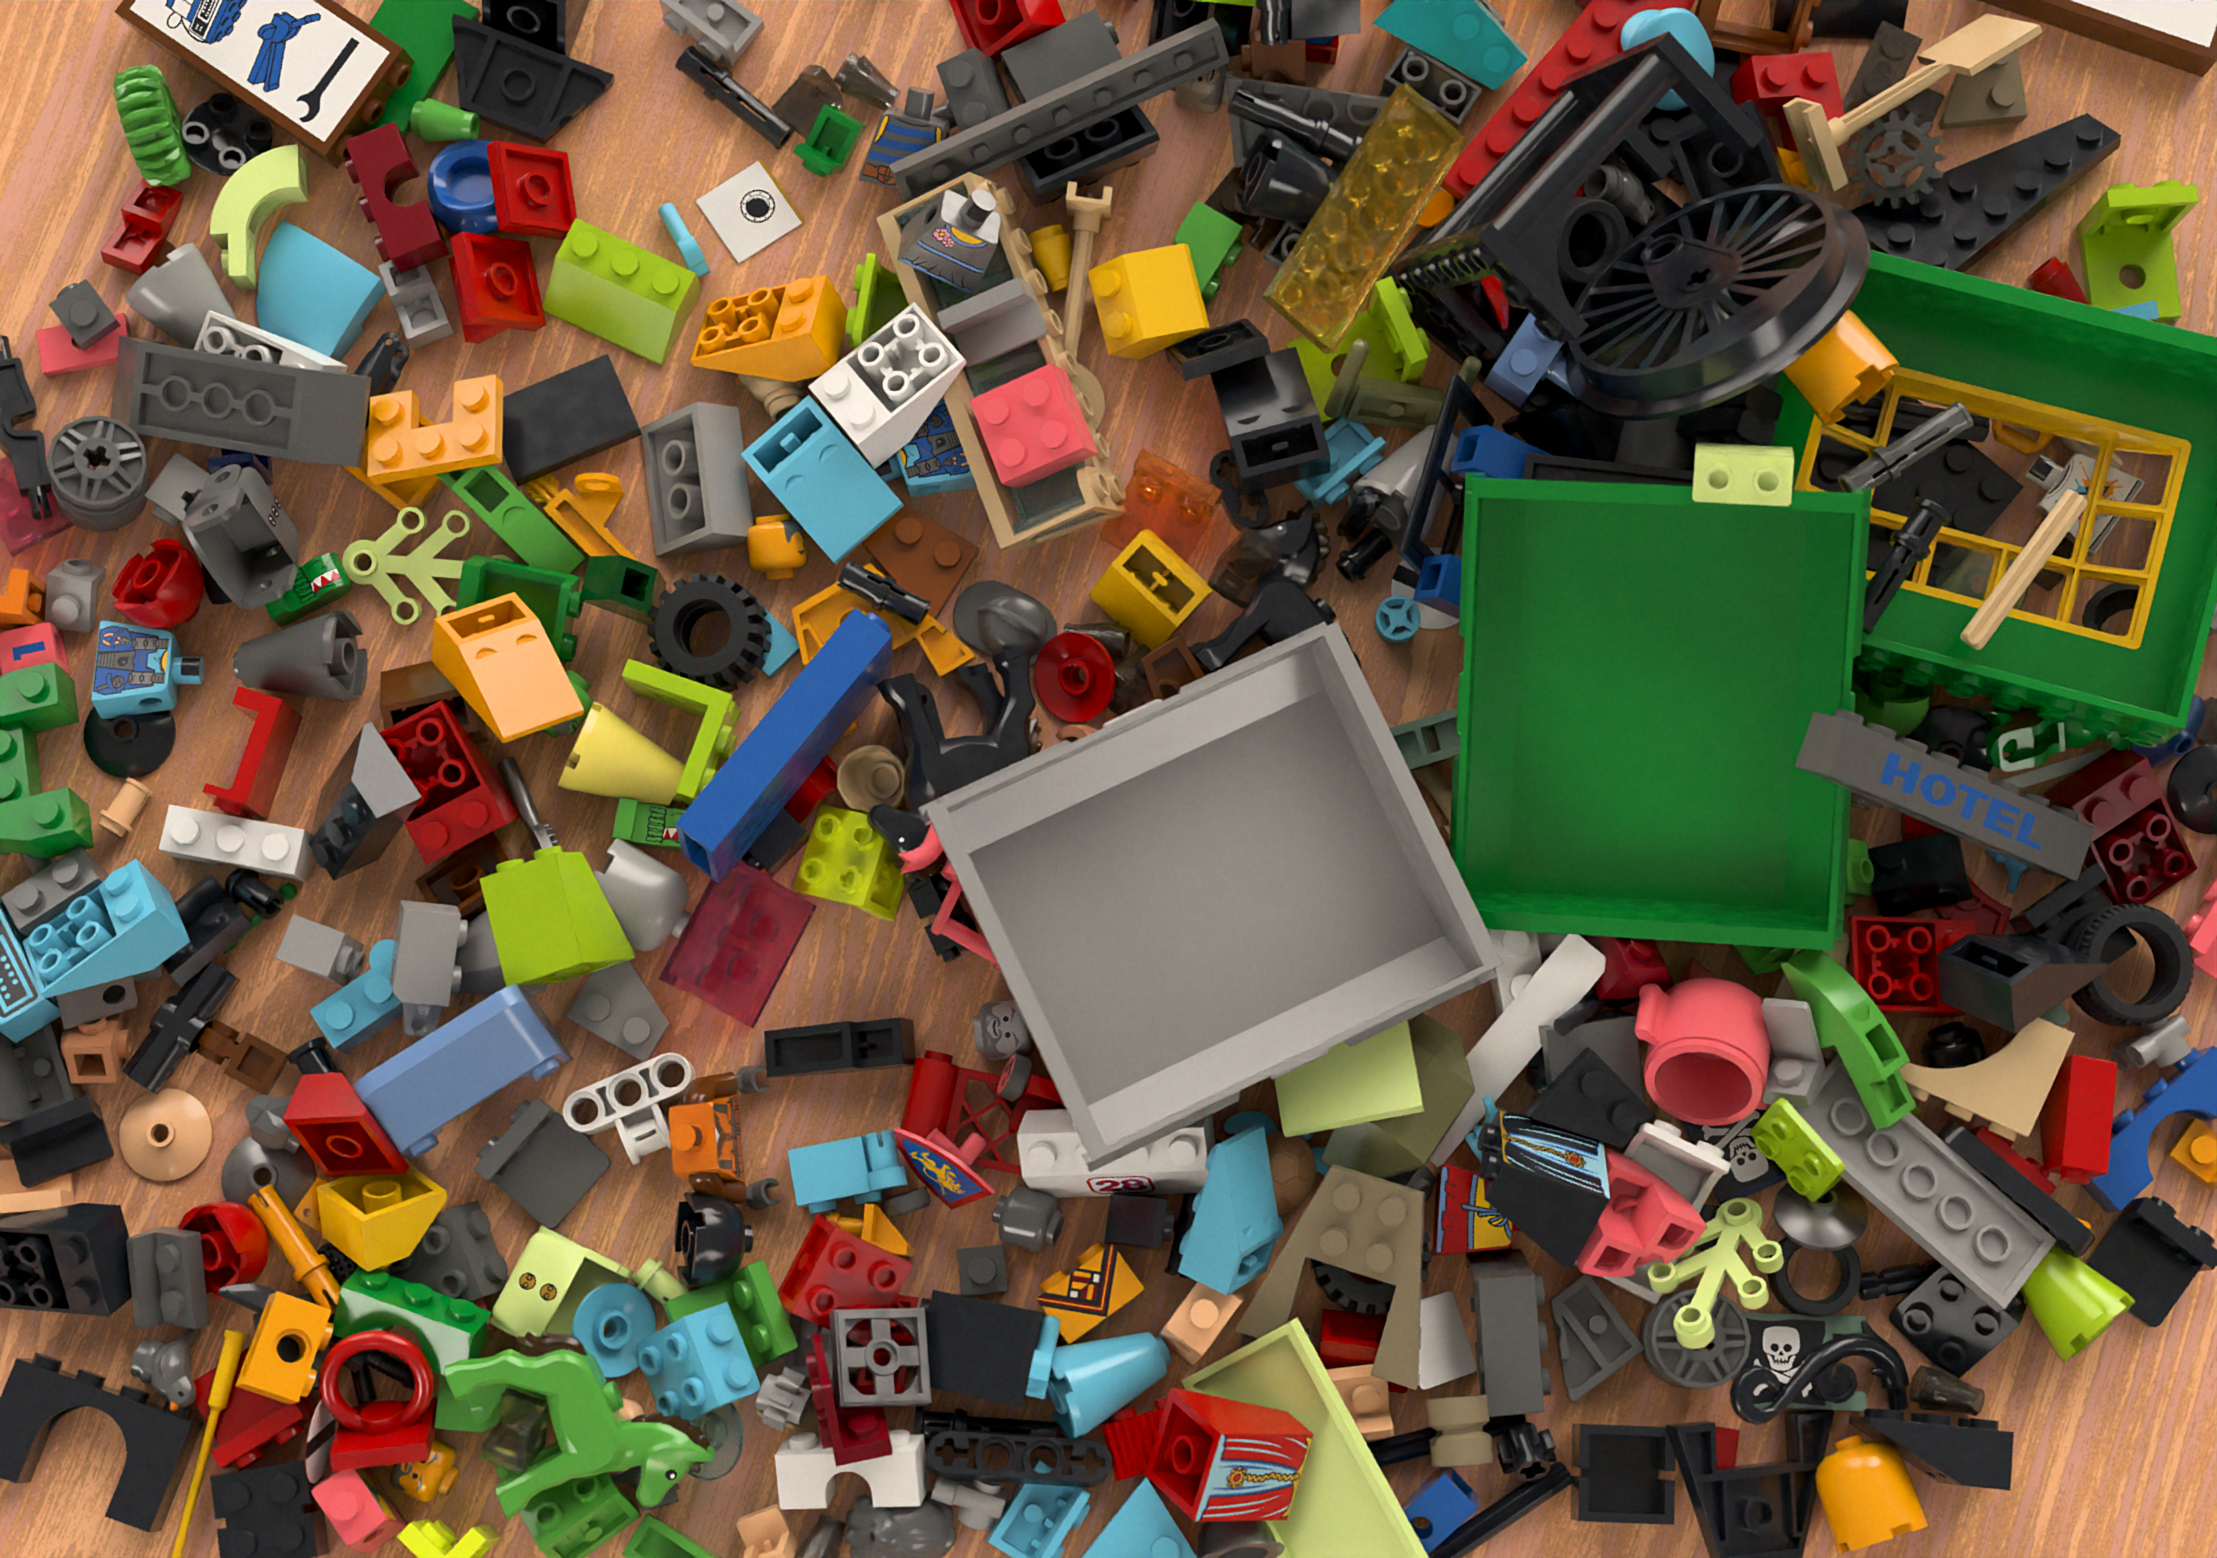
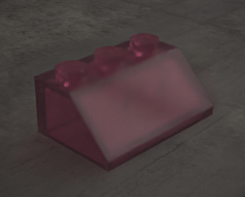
M738 862L720 885L711 878L659 980L754 1029L817 906L755 868Z

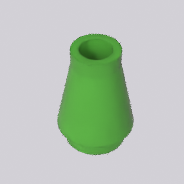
M428 98L425 101H417L411 113L410 125L413 135L421 137L424 142L459 139L476 140L480 133L481 120L477 113L467 112L433 98Z

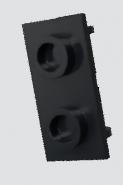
M940 866V871L933 876L928 875L924 881L917 878L909 884L910 888L907 889V892L920 919H924L934 913L937 915L952 884L941 875L944 866ZM957 899L949 917L978 933L975 921L967 912H964L959 899ZM933 923L924 927L937 957L942 956L945 963L959 958L961 952L971 951L941 933L939 935L932 933L931 926Z

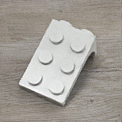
M1656 1119L1654 1124H1642L1638 1132L1625 1144L1621 1154L1636 1161L1662 1178L1700 1213L1713 1187L1724 1174L1729 1172L1732 1165L1722 1159L1724 1151L1700 1140L1697 1145L1691 1144L1679 1138L1681 1130L1661 1120ZM1675 1258L1670 1262L1675 1265L1678 1258ZM1660 1259L1637 1266L1635 1268L1636 1274L1632 1276H1598L1653 1304H1657L1662 1293L1652 1289L1648 1277L1649 1267L1655 1262L1661 1261ZM1669 1275L1660 1276L1658 1279L1666 1278Z

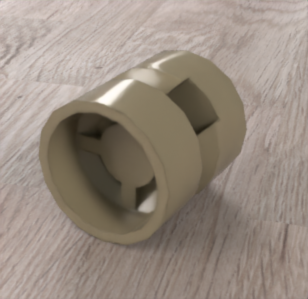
M1486 1394L1426 1399L1428 1426L1436 1430V1435L1429 1440L1432 1467L1463 1466L1493 1462L1491 1435L1483 1432L1482 1427L1489 1422Z

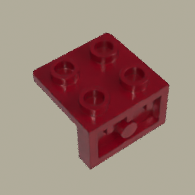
M821 1333L811 1335L814 1352L805 1354L823 1449L833 1448L836 1466L893 1455L883 1407L835 1409L834 1392L832 1393ZM873 1384L853 1386L863 1395H874Z

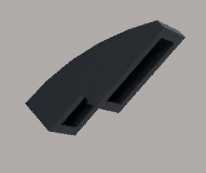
M901 1017L864 1022L845 1021L764 1031L767 1077L770 1078L911 1067L916 1057L913 1020Z

